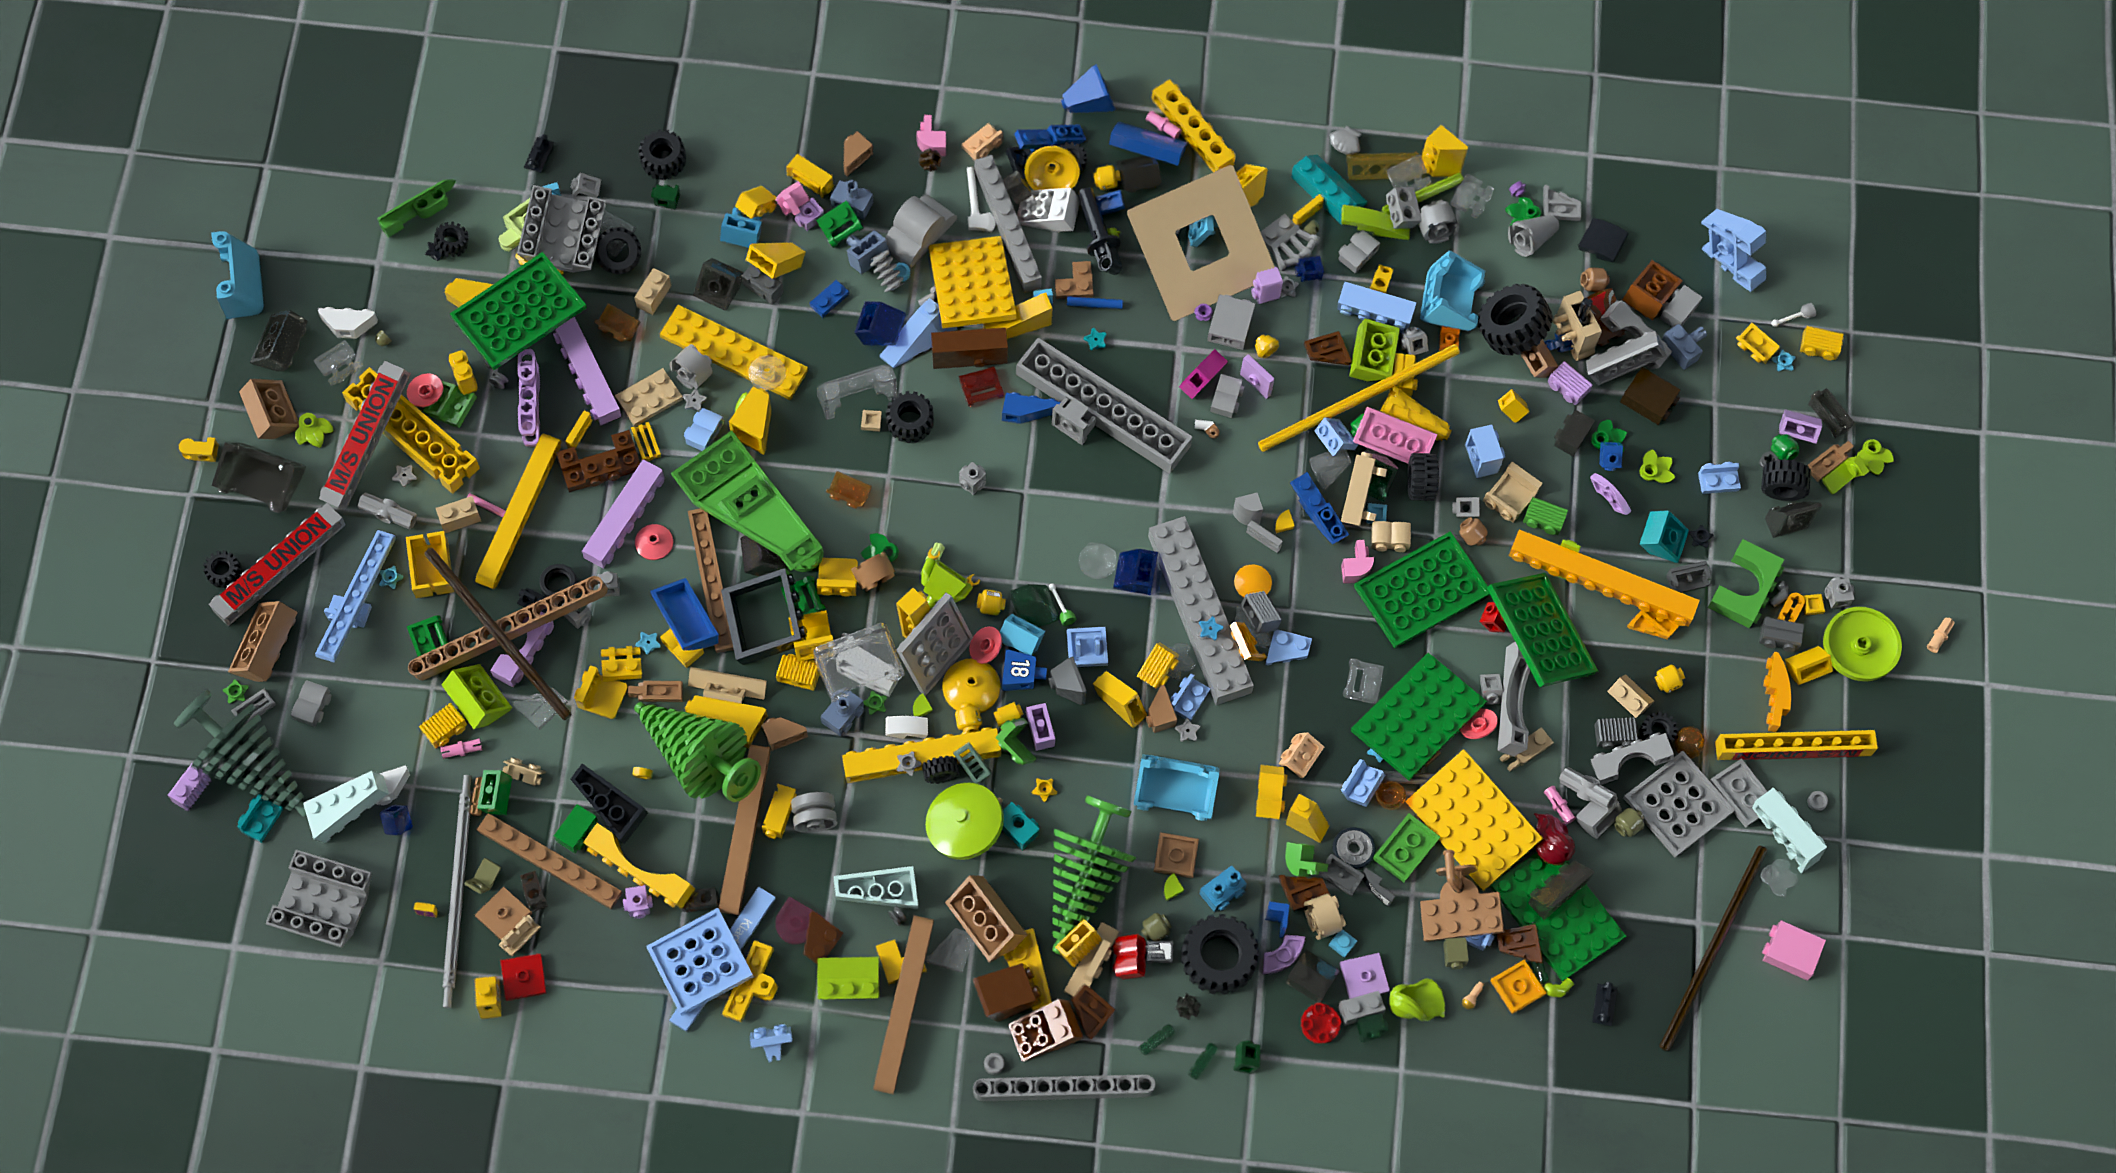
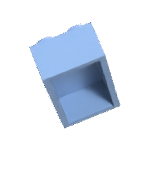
M1344 282L1337 310H1340L1341 314L1351 316V314L1357 315L1361 320H1364V318L1371 319L1379 323L1400 328L1399 331L1403 332L1404 329L1406 330L1410 326L1416 302Z

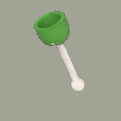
M1050 584L1049 590L1053 592L1062 610L1060 614L1062 625L1068 626L1073 624L1077 620L1075 614L1071 610L1065 609L1056 591V585Z

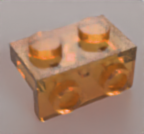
M608 303L600 319H595L594 323L599 325L598 329L606 333L610 331L614 334L613 337L623 342L624 340H632L641 321Z
M836 471L830 488H827L826 492L830 494V498L836 501H840V499L847 501L846 505L857 509V507H864L872 486L840 471Z

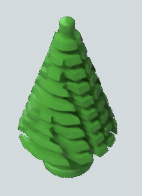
M638 702L635 705L634 710L640 715L642 724L645 725L647 732L650 733L651 738L655 741L656 746L689 797L696 799L700 796L703 799L723 788L724 796L729 801L737 802L746 798L754 790L761 775V766L754 759H743L746 747L743 746L747 743V735H744L746 732L744 728L739 727V724L675 709L668 710L652 704L645 705L642 702Z
M1087 795L1085 802L1100 809L1091 839L1089 840L1054 828L1055 836L1087 847V851L1054 841V848L1084 859L1082 863L1054 854L1056 862L1080 870L1079 874L1053 866L1054 874L1076 882L1075 885L1053 879V886L1072 893L1071 897L1053 892V899L1069 904L1068 908L1053 905L1054 912L1065 916L1064 920L1053 917V924L1062 927L1060 932L1055 930L1052 932V936L1057 938L1052 948L1054 953L1060 954L1055 946L1068 935L1069 930L1072 931L1077 926L1073 924L1074 919L1078 921L1085 919L1087 922L1090 917L1078 913V908L1094 913L1098 909L1094 905L1082 902V897L1101 903L1106 898L1086 890V886L1106 892H1111L1113 889L1110 885L1089 878L1090 874L1117 883L1121 878L1115 874L1093 867L1094 863L1125 873L1129 869V867L1098 856V853L1101 852L1129 862H1134L1137 858L1102 844L1111 816L1117 814L1129 817L1132 812L1131 810Z

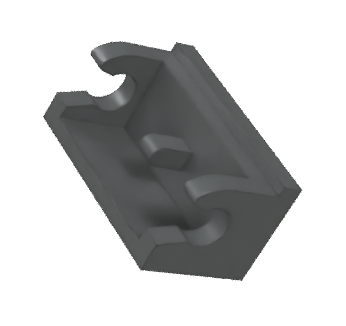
M1707 561L1671 568L1666 575L1670 589L1680 593L1708 587L1710 585L1709 580H1711Z
M1330 854L1326 861V864H1328L1327 872L1320 871L1318 876L1352 897L1361 884L1364 874L1333 854Z

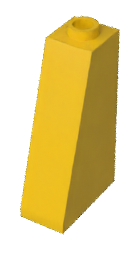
M1042 293L1016 305L1017 319L983 323L982 329L1006 327L1007 339L1050 326L1052 325V306L1046 293Z
M697 695L694 696L693 700H689L685 706L687 713L739 724V727L744 728L746 732L744 735H747V743L744 747L748 749L768 716L767 710L762 707Z

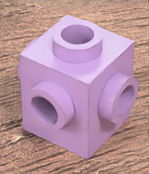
M646 886L626 888V899H623L624 910L628 911L630 917L643 918L646 914H650L649 907H653L652 896L647 893Z

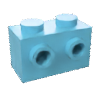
M1011 614L1005 619L1000 633L1004 645L1019 650L1020 653L1032 656L1038 650L1045 631Z

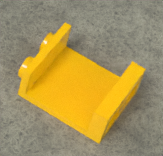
M827 611L804 614L802 623L808 633H806V640L794 642L797 662L835 655ZM789 617L791 635H794L791 618Z

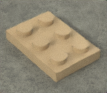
M663 368L615 395V399L634 427L683 400L682 395Z

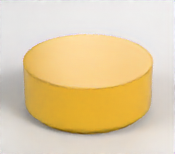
M634 767L632 775L640 779H651L653 770Z

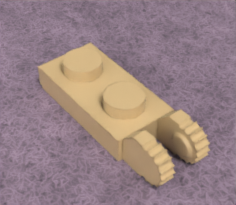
M1542 727L1528 736L1527 750L1515 756L1517 760L1507 767L1509 772L1520 765H1524L1554 743ZM1504 754L1500 757V760L1504 762L1512 756Z

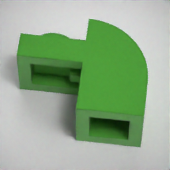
M1287 842L1285 859L1287 867L1292 874L1301 877H1311V874L1319 875V871L1327 872L1328 864L1313 861L1315 845Z

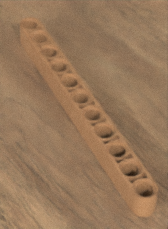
M592 576L495 621V623L512 640L604 597L607 594L608 588L600 577ZM600 584L599 589L593 590L595 585ZM583 592L582 596L576 599V595ZM565 600V603L558 607L559 602ZM543 609H547L544 615H540ZM529 617L528 622L522 623L524 618ZM508 625H512L511 629L505 632V628ZM484 626L413 659L408 665V671L418 680H426L500 644L494 637L487 640L490 632ZM475 641H476L475 646L472 647V648H469V647H470V644H471L472 642H475ZM458 650L457 655L452 656L453 651ZM441 658L440 662L434 665L435 660ZM423 666L422 670L416 673L417 669Z

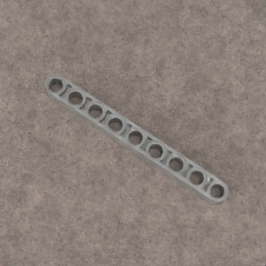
M1150 1075L979 1079L974 1083L973 1094L979 1101L1135 1098L1152 1095L1155 1081ZM1126 1082L1131 1088L1127 1091L1122 1090L1120 1084ZM1142 1082H1148L1151 1085V1088L1149 1090H1143L1140 1087V1084ZM1083 1083L1088 1084L1090 1089L1086 1092L1081 1091L1079 1085ZM1102 1083L1109 1084L1110 1089L1108 1091H1102L1099 1088V1085ZM1042 1084L1049 1087V1090L1045 1093L1038 1090V1087ZM1061 1084H1067L1070 1089L1067 1092H1062L1058 1087ZM1004 1085L1008 1088V1092L1001 1094L997 1091V1088ZM1020 1085H1026L1029 1090L1026 1093H1021L1017 1088ZM985 1086L988 1091L985 1094H980L977 1092V1088Z

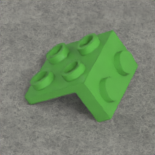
M1024 718L1006 721L1001 726L1002 731L995 737L999 741V746L1006 751L1008 750L1012 754V759L1019 765H1026L1036 760V757L1016 738L1028 724Z

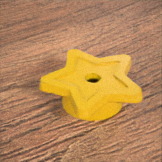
M1052 778L1048 780L1036 779L1037 787L1032 791L1033 795H1039L1042 801L1046 802L1048 796L1057 794V791L1052 787Z

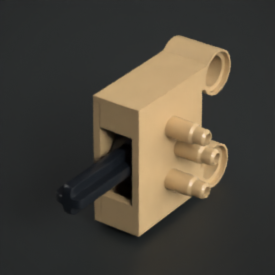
M1581 291L1563 297L1558 313L1554 315L1552 321L1558 328L1556 334H1565L1561 337L1562 341L1571 340L1574 345H1571V348H1573L1571 353L1576 361L1595 354V347L1602 332L1590 310L1593 303L1592 299L1584 298Z

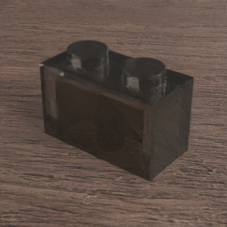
M1577 410L1572 415L1568 414L1563 422L1565 427L1563 430L1559 428L1554 436L1557 439L1554 446L1574 457L1592 429L1595 420Z

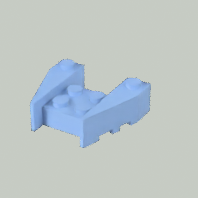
M1716 209L1701 221L1703 225L1709 228V242L1702 247V250L1711 258L1714 257L1722 263L1721 268L1724 271L1729 270L1734 275L1733 279L1738 284L1751 292L1766 280V267L1764 264L1750 257L1766 243V230L1762 226Z

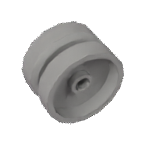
M813 792L799 795L791 801L792 812L796 814L793 818L796 831L805 833L820 832L831 829L838 823L837 814L833 811L835 808L833 794Z

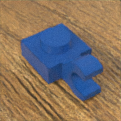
M1555 333L1556 339L1544 341L1549 350L1557 348L1558 352L1572 350L1571 345H1574L1571 340L1562 341L1561 337L1565 334L1557 335Z

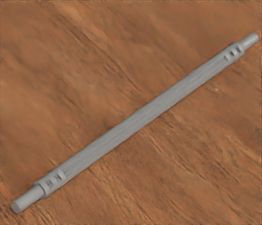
M471 775L463 776L462 793L459 799L443 977V1008L446 1009L451 1008L452 991L455 989L472 799L470 794Z

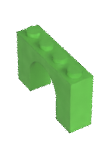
M1742 539L1731 562L1751 571L1756 576L1759 582V592L1751 596H1742L1719 585L1708 608L1747 628H1750L1752 623L1757 624L1761 616L1759 610L1761 607L1765 608L1769 600L1766 596L1768 592H1773L1777 584L1774 582L1775 577H1780L1784 570V567L1781 566L1784 559Z

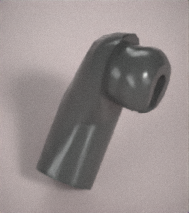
M1783 580L1778 581L1776 584L1777 595L1768 600L1773 608L1788 598L1789 586Z

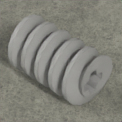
M888 250L872 257L873 262L870 264V266H877L873 271L874 273L880 272L877 279H884L881 286H888L884 292H890L904 284L901 283L904 279L903 276L897 277L900 271L893 270L896 267V263L890 264L893 258L886 257L889 254Z

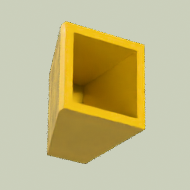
M753 386L729 420L730 431L734 432L740 442L763 455L766 451L771 418L770 397L767 391Z

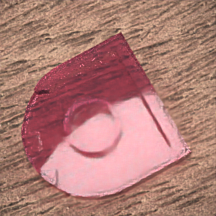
M789 897L776 917V930L779 937L790 944L806 942V933L810 920L809 914L812 910Z

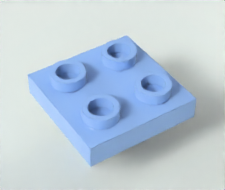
M1105 627L1067 629L1068 657L1074 658L1077 667L1108 666Z
M786 1024L776 1025L774 1029L766 1030L765 1027L756 1028L754 1032L750 1033L751 1048L763 1046L769 1062L772 1061L773 1055L776 1056L777 1061L780 1060L781 1043L792 1042L791 1026L786 1027Z

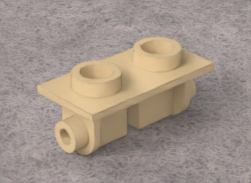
M511 758V760L503 762L508 764V766H504L503 772L516 780H519L521 774H524L522 782L533 786L540 785L542 782L540 775L546 773V771L540 770L541 766L529 764L528 766L522 764L523 761L517 758Z
M529 915L523 917L515 926L516 930H511L499 943V946L511 956L541 928Z

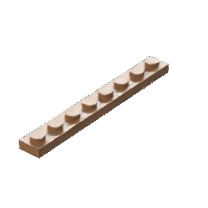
M702 509L688 511L708 615L719 634V644L715 645L716 653L734 650L721 592L723 587L708 513Z
M489 813L477 829L479 833L609 909L613 908L622 894L621 890Z

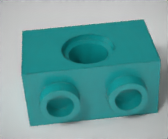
M1011 802L1003 809L1004 822L1002 831L1021 850H1024L1039 835V824L1033 818L1029 819L1025 815V810L1020 805H1015ZM1015 822H1022L1024 826L1016 828L1013 824Z

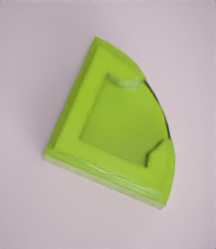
M923 693L917 697L913 705V715L917 717H922L932 712V707Z
M1174 873L1169 876L1164 886L1166 901L1184 892Z

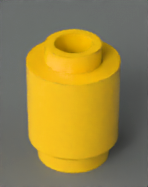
M1015 702L997 708V711L993 712L1000 727L1008 720L1020 719L1023 712L1020 704L1016 705Z

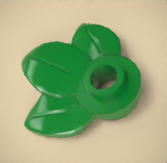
M1520 197L1518 203L1510 204L1505 208L1506 213L1513 217L1510 226L1516 221L1541 217L1540 208L1535 206L1533 201L1527 197Z
M1605 420L1598 425V430L1592 435L1591 442L1594 447L1600 449L1601 442L1597 439H1602L1603 442L1621 443L1625 439L1627 432L1613 428L1611 420Z
M873 533L869 535L872 545H869L860 553L864 559L868 560L877 554H881L883 551L886 553L888 549H891L893 554L887 557L892 562L897 559L899 550L895 544L889 543L884 535Z

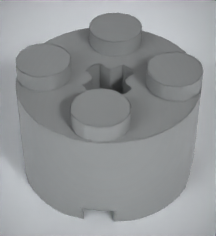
M1445 201L1432 206L1426 205L1421 208L1420 215L1422 221L1418 225L1425 241L1429 240L1432 244L1442 243L1449 239V235L1452 233L1455 235L1458 232L1459 224L1448 202Z
M692 344L685 347L669 363L671 371L675 370L678 374L676 378L689 389L693 387L697 389L713 373L711 367L712 360L707 355L703 356Z

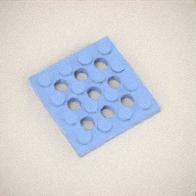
M718 908L646 946L681 1016L754 977ZM713 931L714 937L707 940L704 938L706 932ZM689 941H696L695 948H686ZM715 948H723V953L720 956H713ZM672 950H677L679 953L676 958H668ZM699 957H704V964L696 966L695 960ZM725 964H730L732 966L730 972L728 973L721 972V969ZM680 967H686L687 972L684 975H677V970ZM713 974L714 978L711 982H703L705 975ZM688 984H695L696 987L693 992L688 993L685 991Z

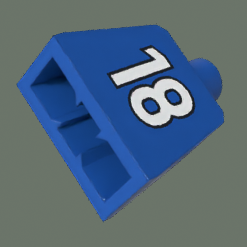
M1006 650L1002 691L1033 689L1034 679L1046 680L1047 668L1036 667L1035 656Z

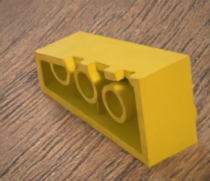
M914 588L896 603L902 635L907 638L931 610L925 594L921 591L917 592Z

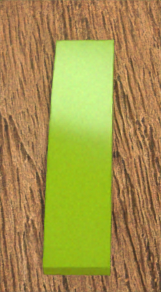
M1344 204L1342 206L1341 224L1357 226V230L1371 231L1374 236L1405 240L1410 238V228L1394 229L1391 215L1362 207Z

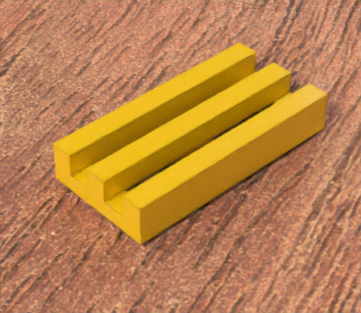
M1319 194L1295 213L1292 221L1298 226L1303 224L1322 208L1324 198Z
M582 412L565 440L567 448L575 447L576 449L592 423L589 412Z
M646 422L645 425L640 424L636 428L631 427L642 460L650 461L661 457L649 422ZM646 429L648 430L656 454H652L651 448L649 446L647 437L644 432V430ZM637 432H640L649 455L645 457Z

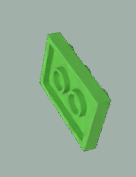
M1408 813L1374 855L1373 860L1405 883L1438 842L1440 836Z

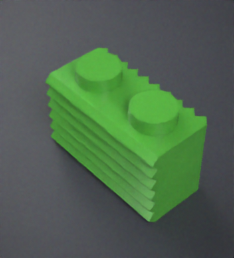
M1532 497L1523 522L1531 528H1541L1547 534L1559 535L1568 509Z

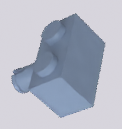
M853 180L848 182L839 181L830 197L831 207L835 208L847 200L858 218L864 220L873 204V194L867 189L858 188L856 181L854 184Z
M875 230L862 240L857 238L856 235H851L847 239V244L851 246L846 250L850 266L860 274L873 267L870 266L873 262L872 257L883 251H889L887 240Z
M1677 324L1665 332L1662 341L1672 351L1670 355L1683 370L1697 362L1701 356L1702 349L1696 343L1707 337L1706 330L1701 332L1704 329L1703 327H1699L1691 334H1688L1680 324Z
M844 687L821 715V723L841 736L843 732L846 733L851 728V722L854 718L860 717L863 713V700Z

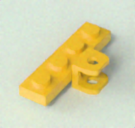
M757 941L753 942L745 961L754 977L733 988L723 1010V1016L742 1023L753 996L765 1001L773 1000L778 986L773 978L763 974L773 953V947Z

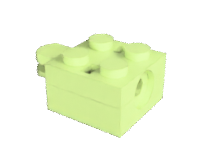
M530 198L503 216L508 230L499 236V243L505 251L509 252L519 245Z

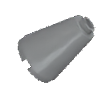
M1552 215L1516 221L1508 228L1509 242L1511 245H1515L1517 248L1515 251L1519 255L1525 257L1532 255L1559 230V221Z

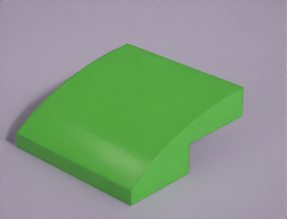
M442 381L443 393L434 404L425 407L423 412L441 422L460 428L477 396L474 393L463 395L457 385Z

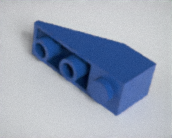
M1016 392L1006 393L1002 421L1022 424L1052 415L1053 408L1061 402L1055 399H1040L1033 395L1023 396Z

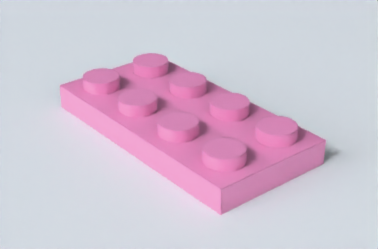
M1367 406L1353 442L1409 463L1412 453H1430L1437 434Z

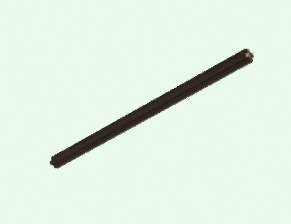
M433 548L426 550L424 555L557 714L563 720H567L572 715L568 708Z
M1761 845L1756 848L1659 1045L1662 1050L1669 1051L1767 854V848Z

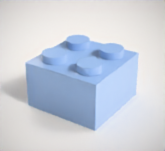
M1493 425L1471 429L1465 444L1476 478L1498 473L1500 466H1502L1503 458H1505L1504 449L1498 443V432L1494 431Z

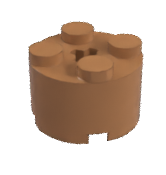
M885 551L851 569L859 586L866 592L875 588L878 585V581L881 580L884 583L895 576L894 572H896Z

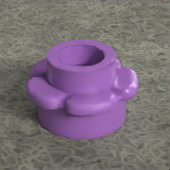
M1518 181L1509 189L1512 193L1511 196H1521L1526 191L1524 189L1526 184Z
M1207 304L1198 305L1194 311L1199 321H1208L1213 313Z

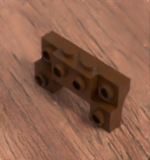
M630 430L611 435L615 449L583 459H578L575 447L556 452L569 493L589 486H599L605 481H615L621 476L636 471L640 461Z

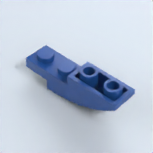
M1050 125L1048 129L1017 130L1014 133L1020 149H1030L1032 153L1047 146L1059 147L1061 144L1064 146L1066 142L1068 144L1074 142V145L1086 140L1080 125Z
M1308 472L1290 482L1300 498L1298 501L1332 545L1349 535L1330 503H1326Z

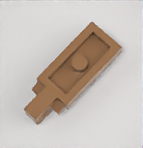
M1847 441L1841 447L1838 444H1834L1807 465L1811 469V475L1817 482L1849 457L1847 453L1854 447L1850 441Z
M643 681V683H639V686H628V696L638 698V701L682 702L683 681Z

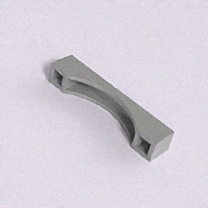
M1516 642L1506 647L1498 751L1513 757L1527 750L1529 734L1523 720L1522 707L1530 668Z

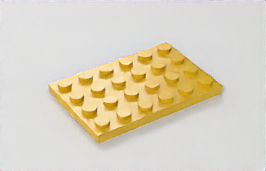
M1001 236L931 244L929 246L942 329L1017 319Z
M1465 749L1405 801L1424 824L1440 836L1439 841L1444 847L1455 852L1454 858L1460 865H1475L1478 871L1469 875L1483 891L1543 839Z

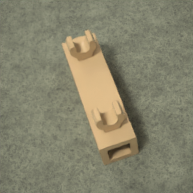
M1362 452L1361 455H1356L1341 522L1361 526L1362 519L1371 521L1376 519L1377 514L1366 512L1364 509L1372 475L1386 477L1387 469L1375 467L1376 459L1372 458L1373 454Z

